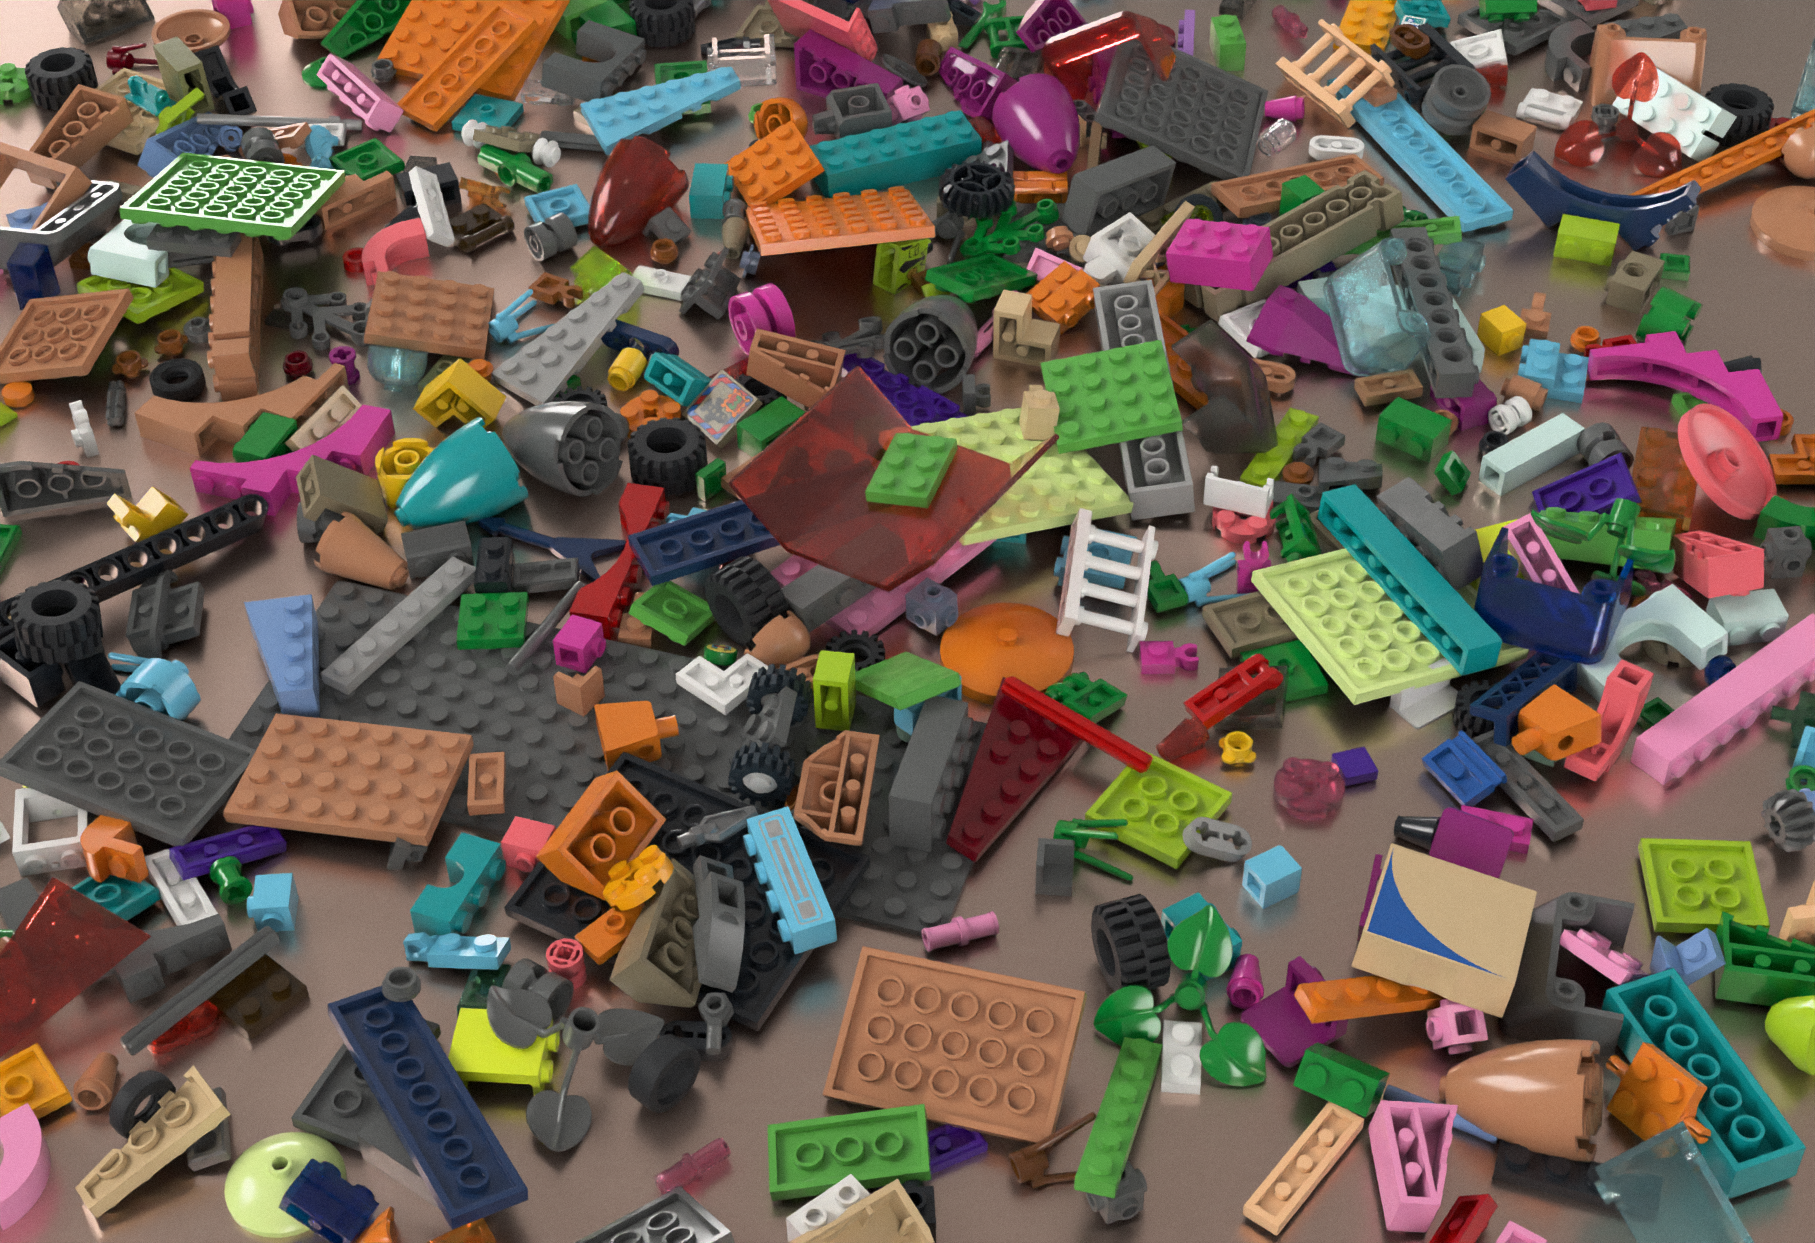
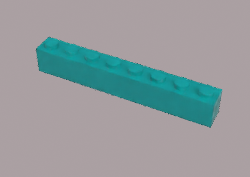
M1356 484L1322 492L1317 518L1461 676L1495 667L1503 640L1426 560L1422 553L1409 542L1404 534L1392 524L1386 515L1374 505L1369 497Z

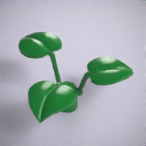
M1615 499L1610 514L1603 513L1601 520L1588 533L1577 527L1549 519L1532 508L1531 516L1535 524L1546 535L1574 544H1581L1583 540L1591 541L1605 524L1608 526L1607 532L1618 538L1610 574L1594 571L1591 575L1592 581L1603 589L1634 597L1646 595L1647 591L1641 584L1617 576L1620 556L1632 560L1635 565L1662 574L1671 572L1675 565L1676 555L1674 549L1658 551L1633 546L1634 528L1641 507L1630 500Z
M1207 905L1197 913L1181 921L1173 929L1168 939V953L1173 963L1182 970H1192V973H1187L1180 978L1175 993L1170 994L1161 1004L1154 1006V997L1148 988L1139 985L1122 987L1104 1000L1095 1015L1093 1024L1097 1031L1119 1046H1122L1125 1037L1132 1039L1141 1038L1153 1043L1161 1031V1020L1156 1013L1164 1011L1175 1002L1186 1010L1199 1009L1207 1033L1212 1038V1040L1206 1042L1201 1047L1199 1054L1206 1072L1214 1079L1228 1085H1255L1263 1082L1267 1077L1266 1049L1260 1034L1252 1026L1241 1022L1227 1023L1221 1027L1217 1034L1208 1012V1005L1205 1002L1208 984L1199 972L1212 978L1222 975L1229 967L1233 953L1231 936L1225 921L1212 905Z

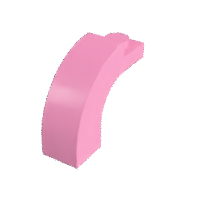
M28 1103L0 1118V1147L4 1152L0 1165V1227L3 1231L20 1220L33 1207L41 1196L50 1174V1150L39 1121Z

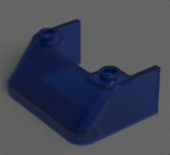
M1502 527L1484 563L1474 610L1499 635L1503 643L1585 665L1596 664L1605 657L1631 598L1634 560L1627 559L1617 582L1607 579H1595L1588 582L1582 593L1579 594L1517 578L1519 563L1513 556L1508 554V528Z

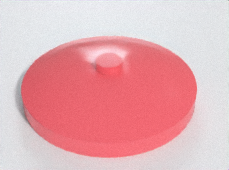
M1699 404L1683 414L1678 424V440L1683 458L1696 482L1714 503L1732 516L1743 520L1759 518L1762 509L1774 495L1777 496V489L1771 465L1757 440L1737 418L1716 405Z

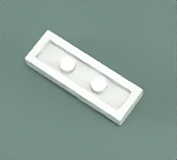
M415 166L408 173L416 198L418 212L426 233V239L448 247L455 239L437 175Z
M169 849L145 856L149 873L148 877L153 886L159 889L160 897L177 926L190 924L218 914L196 877L182 880L169 858Z

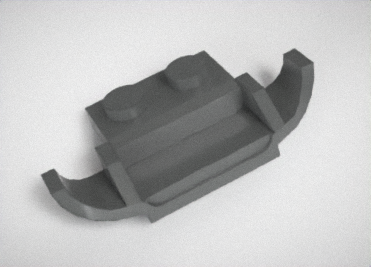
M165 570L160 572L159 575L147 579L140 588L132 591L126 637L138 657L164 659L162 651L168 649L169 644L199 636L205 589L199 581L172 589L170 583L178 581V576L171 570Z

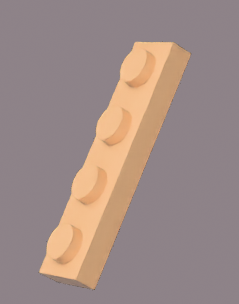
M1329 1101L1244 1204L1243 1215L1277 1236L1361 1132L1364 1119L1350 1110Z

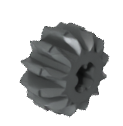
M1794 788L1790 790L1785 789L1763 801L1764 810L1761 812V816L1765 820L1764 827L1769 832V838L1774 839L1779 849L1783 848L1786 852L1799 851L1815 842V812L1813 810V803L1807 801L1806 795L1803 792H1798Z

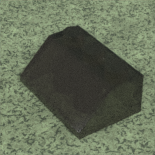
M60 0L57 5V9L68 30L84 45L155 19L146 0Z

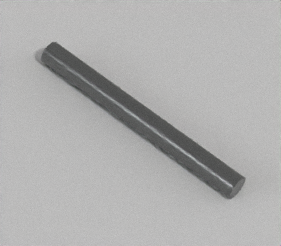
M577 581L506 664L505 669L508 673L516 675L569 612L579 589L586 586L583 582Z

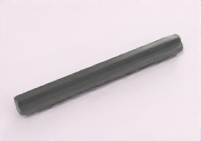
M269 926L263 927L124 1034L120 1039L122 1047L132 1056L138 1054L277 946L280 942L278 934Z

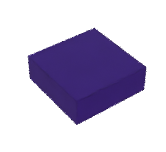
M1365 746L1332 754L1331 763L1345 787L1377 779L1378 769Z

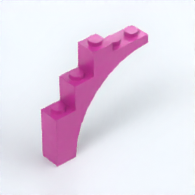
M1676 331L1647 334L1645 343L1590 349L1587 368L1590 380H1637L1688 392L1692 396L1708 404L1716 405L1732 414L1750 431L1757 442L1779 439L1784 415L1759 369L1728 372L1717 350L1686 353Z
M362 405L351 419L325 438L295 452L270 459L243 463H215L195 460L190 467L195 491L231 499H238L248 494H258L267 501V515L276 516L292 492L299 494L296 476L312 454L367 476L375 465L377 453L383 447L384 449L395 434L392 413L390 409Z

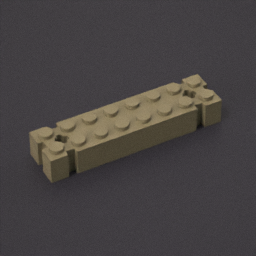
M1363 170L1347 179L1346 186L1336 185L1263 225L1270 228L1273 257L1254 291L1185 284L1184 298L1195 307L1204 308L1205 314L1219 322L1220 316L1237 310L1239 306L1245 307L1266 298L1280 284L1287 286L1377 236L1376 230L1386 231L1404 221L1402 192L1388 183L1380 186V179Z

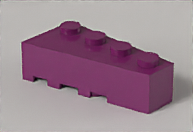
M809 29L794 43L797 90L826 98L832 90L878 83L887 100L895 95V90L903 87L902 78L812 29Z

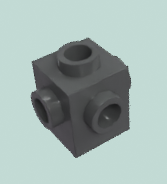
M1800 526L1769 528L1764 542L1760 545V548L1764 549V567L1770 579L1803 576L1807 559L1812 554V546L1810 540L1804 536Z
M1127 1159L1115 1199L1086 1193V1197L1094 1212L1099 1211L1106 1224L1119 1219L1128 1220L1143 1210L1144 1193L1147 1191V1183L1141 1170L1138 1168L1134 1169Z

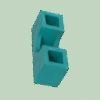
M461 832L445 857L449 882L456 883V885L447 888L426 885L410 909L414 933L425 932L430 937L449 933H456L461 936L462 933H467L474 914L479 907L485 905L489 891L496 880L499 881L504 875L506 861L503 860L501 843Z

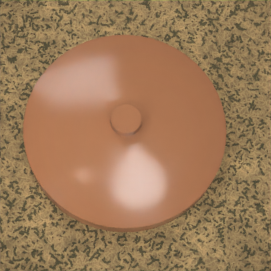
M1787 186L1773 189L1761 195L1755 201L1750 216V226L1755 236L1764 245L1780 254L1795 259L1815 261V187Z

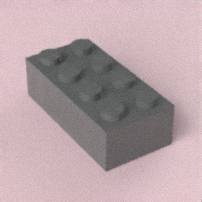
M1152 145L1074 174L1061 221L1078 235L1091 237L1129 212L1137 218L1164 205L1176 162Z
M939 696L925 700L888 795L890 844L931 853L936 839H942L946 824L945 813L952 812L955 801L954 788L961 787L964 777V767L962 766L964 762H970L973 752V742L968 741L973 729V718L968 717V702Z

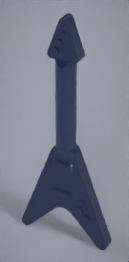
M487 517L478 520V525L494 537L501 534L548 549L559 559L578 557L580 574L591 582L600 577L592 559L623 551L626 544L625 540L553 538L505 523L504 518Z

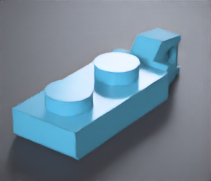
M421 932L408 934L403 941L407 961H426L428 966L433 968L498 970L511 950L510 938L495 937L490 934L476 937L449 933L430 937L427 933Z

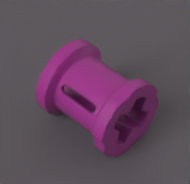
M339 346L330 351L329 361L331 364L337 363L345 366L348 385L350 386L360 379V372L355 368L354 363L356 352L349 346Z

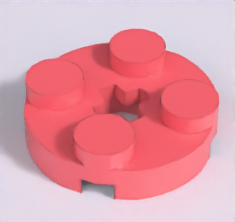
M1273 500L1265 518L1213 507L1212 526L1214 529L1217 527L1221 531V537L1225 540L1237 544H1244L1245 541L1253 544L1257 542V538L1266 535V539L1275 530L1276 518L1271 519L1269 515L1270 511L1274 508ZM1240 517H1247L1246 520L1240 519Z

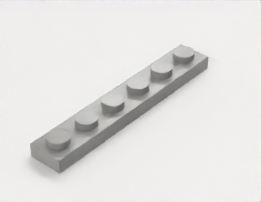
M452 556L321 672L322 682L346 695L352 693L474 583L476 567Z

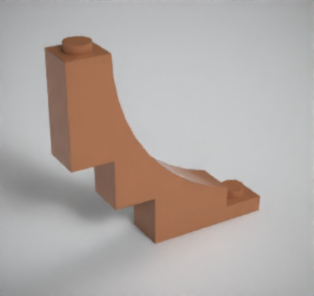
M228 154L221 156V157H229V158H232V157H231L230 155H228ZM388 171L365 181L356 174L345 176V182L315 213L321 218L323 229L332 228L396 199L394 177Z
M334 363L318 380L302 376L278 389L239 400L193 403L169 400L153 395L134 414L141 437L200 457L218 439L235 445L263 412L296 419L299 429L338 388L343 385L349 390L345 366Z

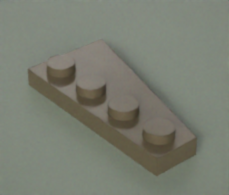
M759 4L756 5L734 36L743 40V37H749V39L760 38V46L794 48V43L800 39L784 31L773 9L765 8V6Z

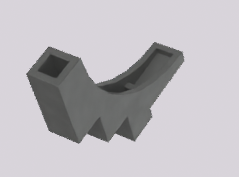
M852 0L854 8H860L864 18L870 19L873 33L898 31L899 27L904 25L948 22L951 18L947 0Z
M27 877L0 888V917L6 929L15 930V942L18 944L29 965L25 968L28 974L64 959L80 989L115 973L130 1003L166 988L163 976L179 971L188 965L231 947L225 924L219 914L190 924L165 929L138 931L109 929L77 921L56 910L37 893Z

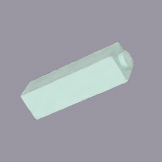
M1561 413L1482 456L1478 480L1501 497L1579 454L1577 440L1585 428L1564 413Z

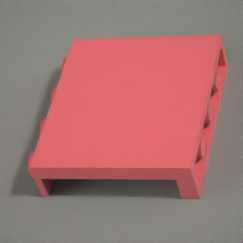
M768 0L784 31L801 38L809 29H812L871 62L874 60L878 50L877 44L860 8L856 7L848 22L802 0Z

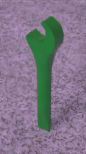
M999 0V4L994 5L984 1L981 17L962 39L958 47L968 49L984 30L983 24L985 20L1003 17L1006 14V1Z

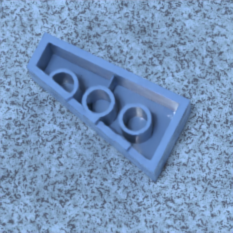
M312 594L244 602L252 635L264 662L282 714L320 717L318 620Z

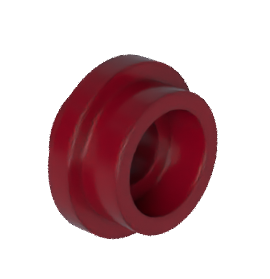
M292 351L284 358L283 370L289 376L302 377L313 369V361L304 351Z

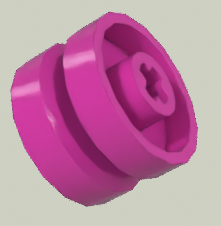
M768 283L753 290V293L746 291L729 299L728 311L731 326L738 343L748 356L757 328L795 338V323L791 309L782 291L776 285Z

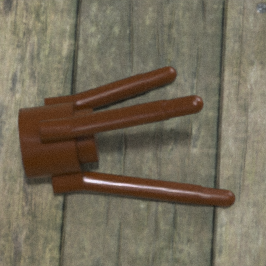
M1091 1112L1057 1130L1036 1144L1009 1153L1010 1166L1017 1181L1020 1184L1030 1181L1033 1189L1048 1183L1074 1181L1076 1171L1043 1174V1170L1049 1168L1044 1149L1095 1120L1096 1114Z

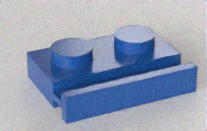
M1460 730L1458 736L1454 739L1446 740L1421 758L1423 766L1461 806L1473 807L1494 792V788L1500 783L1505 784L1508 782L1506 774L1463 730Z

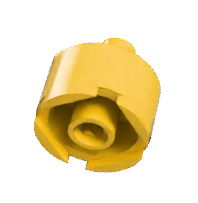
M398 439L392 442L393 447L386 451L383 447L376 455L375 466L381 494L386 501V505L390 508H398L396 502L403 487L421 462L434 450L423 439Z

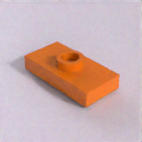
M642 903L624 911H621L616 905L615 910L611 908L575 935V940L582 945L583 950L600 966L621 950L645 904Z

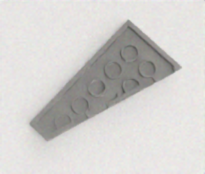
M625 272L615 276L607 285L593 293L590 298L577 308L572 309L560 321L547 328L543 334L526 344L513 357L504 361L501 366L491 373L494 381L536 406L552 402L557 393L565 392L568 388L566 383L572 375L579 374L602 345L601 338L606 331L612 332L617 326L615 322L620 314L627 313L645 289L641 280Z

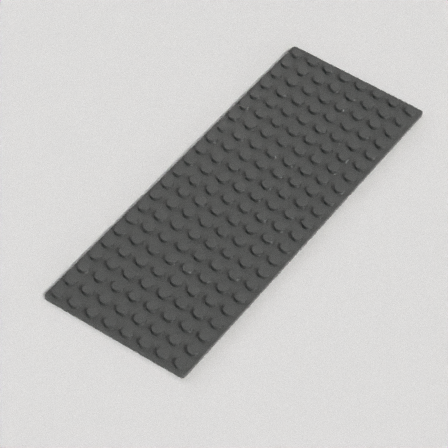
M338 581L316 610L319 640L320 717L315 718L472 735L474 742L470 754L505 752V813L469 816L467 808L468 757L440 821L505 836L515 816L555 825L556 829L592 781L596 777L607 774L608 770L597 730L594 707L583 717L557 704L553 676L559 671L572 678L576 674L584 677L594 666L602 669L605 697L598 704L649 701L652 705L655 719L676 716L679 736L660 739L662 757L650 763L751 805L749 804V798H746L744 801L738 798L739 793L733 794L731 791L732 786L728 785V776L736 750L740 751L741 746L746 741L747 733L744 732V728L752 716L749 712L750 707H747L746 704L747 699L727 715H724L676 683V673L692 662L694 658L606 639V648L600 658L597 657L587 673H582L556 665L553 639L561 629L554 628L517 674L512 675L507 672L505 666L520 648L458 650L456 638L460 607L449 604L352 693L346 695L323 683L321 672L408 595L346 581ZM527 622L526 641L540 624ZM713 664L723 671L730 667ZM270 680L262 689L229 740L257 750L275 714H282ZM814 691L811 694L807 715L804 716L803 721L800 723L796 720L795 725L790 726L787 743L780 749V753L787 751L790 754L789 759L793 758L795 762L794 767H796L792 788L800 783L804 760L824 745L835 740L836 736L843 732L840 730L815 728ZM856 694V705L850 731L880 735L864 842L862 846L842 845L870 856V866L836 916L921 937V930L923 928L950 923L974 862L947 845L946 841L987 723L973 720L972 733L968 739L969 742H973L971 760L969 763L964 762L962 766L964 767L962 785L960 788H954V806L951 813H945L946 824L942 839H936L931 853L896 846L889 842L888 795L907 749L908 742L901 740L896 734L894 707L877 699ZM779 800L778 805L774 806L768 801L767 807L761 806V802L756 801L755 805L751 806L768 813L784 808L785 801Z

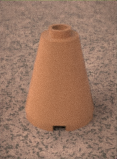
M343 512L341 515L344 518L340 522L333 520L328 525L316 548V552L321 554L319 562L314 560V564L319 570L388 590H394L396 587L400 588L405 584L409 576L407 562L357 516L350 512Z

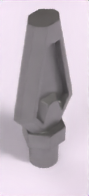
M748 806L704 816L699 825L690 828L689 832L677 836L678 845L681 850H684L694 845L698 847L705 842L722 843L747 826V819L758 816L757 810L754 806Z

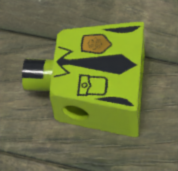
M924 238L878 243L873 284L894 295L910 285L911 275L925 270L927 254L933 250L931 240Z

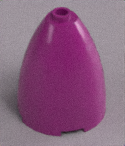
M1038 73L1020 77L1019 82L1011 86L1005 93L1002 91L996 99L992 113L994 127L1003 142L1009 141L1014 155L1022 162L1039 171L1063 173L1074 163L1080 146L1079 117L1073 99L1067 88L1054 76Z

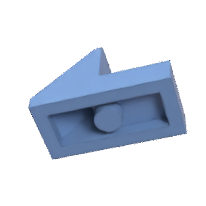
M1705 928L1677 946H1674L1663 937L1657 936L1649 969L1651 975L1674 968L1685 984L1689 986L1725 965L1726 962L1716 934Z

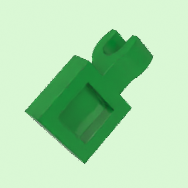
M1151 561L1147 597L1156 612L1159 613L1187 605L1188 595L1176 575L1173 573L1165 576L1158 561Z

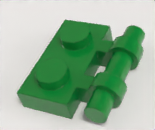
M1086 672L1072 673L1064 678L1063 683H1054L1044 693L1094 723L1123 707L1128 696L1101 678L1095 682L1090 681L1089 675Z

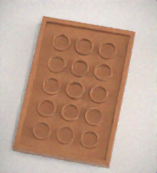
M276 713L227 803L223 814L226 822L389 842H395L398 837L414 845L428 846L474 746L472 735Z
M862 946L823 1096L826 1099L876 1110L924 1104L927 1121L1036 1144L1055 1133L1087 994L1085 991Z

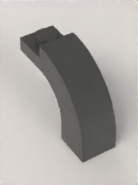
M1581 19L1562 24L1551 33L1544 63L1546 73L1554 82L1563 79L1577 92L1587 90L1591 66L1580 57L1591 54L1595 31Z

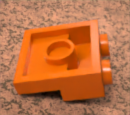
M1064 261L1026 294L1032 295V311L1044 321L1059 323L1060 334L1062 335L1069 328L1074 327L1091 309L1095 308L1093 288L1101 286L1082 269L1077 271Z

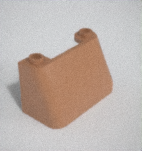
M1615 23L1597 24L1589 65L1591 66L1588 90L1591 104L1594 106L1598 104L1613 105L1641 59L1701 94L1707 44L1706 29L1695 26L1688 27L1681 31L1679 39L1626 37L1625 30Z

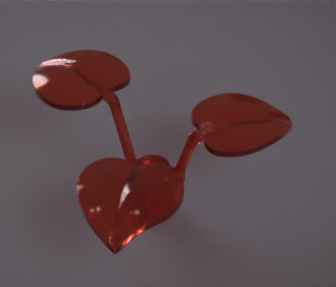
M1644 52L1637 53L1623 62L1612 76V88L1615 94L1621 99H1630L1627 119H1623L1617 124L1616 131L1599 134L1598 126L1594 121L1581 120L1573 123L1558 139L1554 151L1557 158L1574 166H1592L1603 156L1604 144L1601 139L1618 136L1622 141L1629 142L1635 140L1642 146L1634 153L1633 160L1637 169L1643 174L1664 179L1682 170V152L1678 140L1669 133L1657 132L1650 135L1647 142L1637 136L1639 128L1636 122L1632 120L1635 99L1640 102H1649L1656 95L1659 87V76L1656 66L1648 55Z

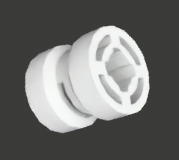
M1514 396L1506 400L1504 405H1497L1491 408L1488 413V421L1491 428L1505 435L1514 432L1516 427H1523L1532 420L1530 405L1520 396Z

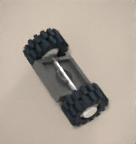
M774 664L768 665L767 670L763 666L759 668L758 673L755 672L752 676L746 702L747 707H750L749 712L752 715L744 728L747 737L740 751L736 750L728 776V785L732 786V793H739L738 798L742 801L749 798V804L755 805L756 801H760L761 806L767 807L768 801L773 806L778 805L779 800L784 802L787 799V795L790 796L796 770L794 759H789L790 754L787 751L780 753V749L787 743L790 726H794L796 720L800 723L803 721L804 716L807 715L812 689L810 680L805 681L806 675L803 672L797 675L798 669L792 667L788 671L785 670L786 665L780 664L779 669H776Z

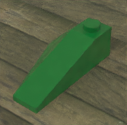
M357 0L323 39L321 45L334 55L345 59L393 31L411 0Z

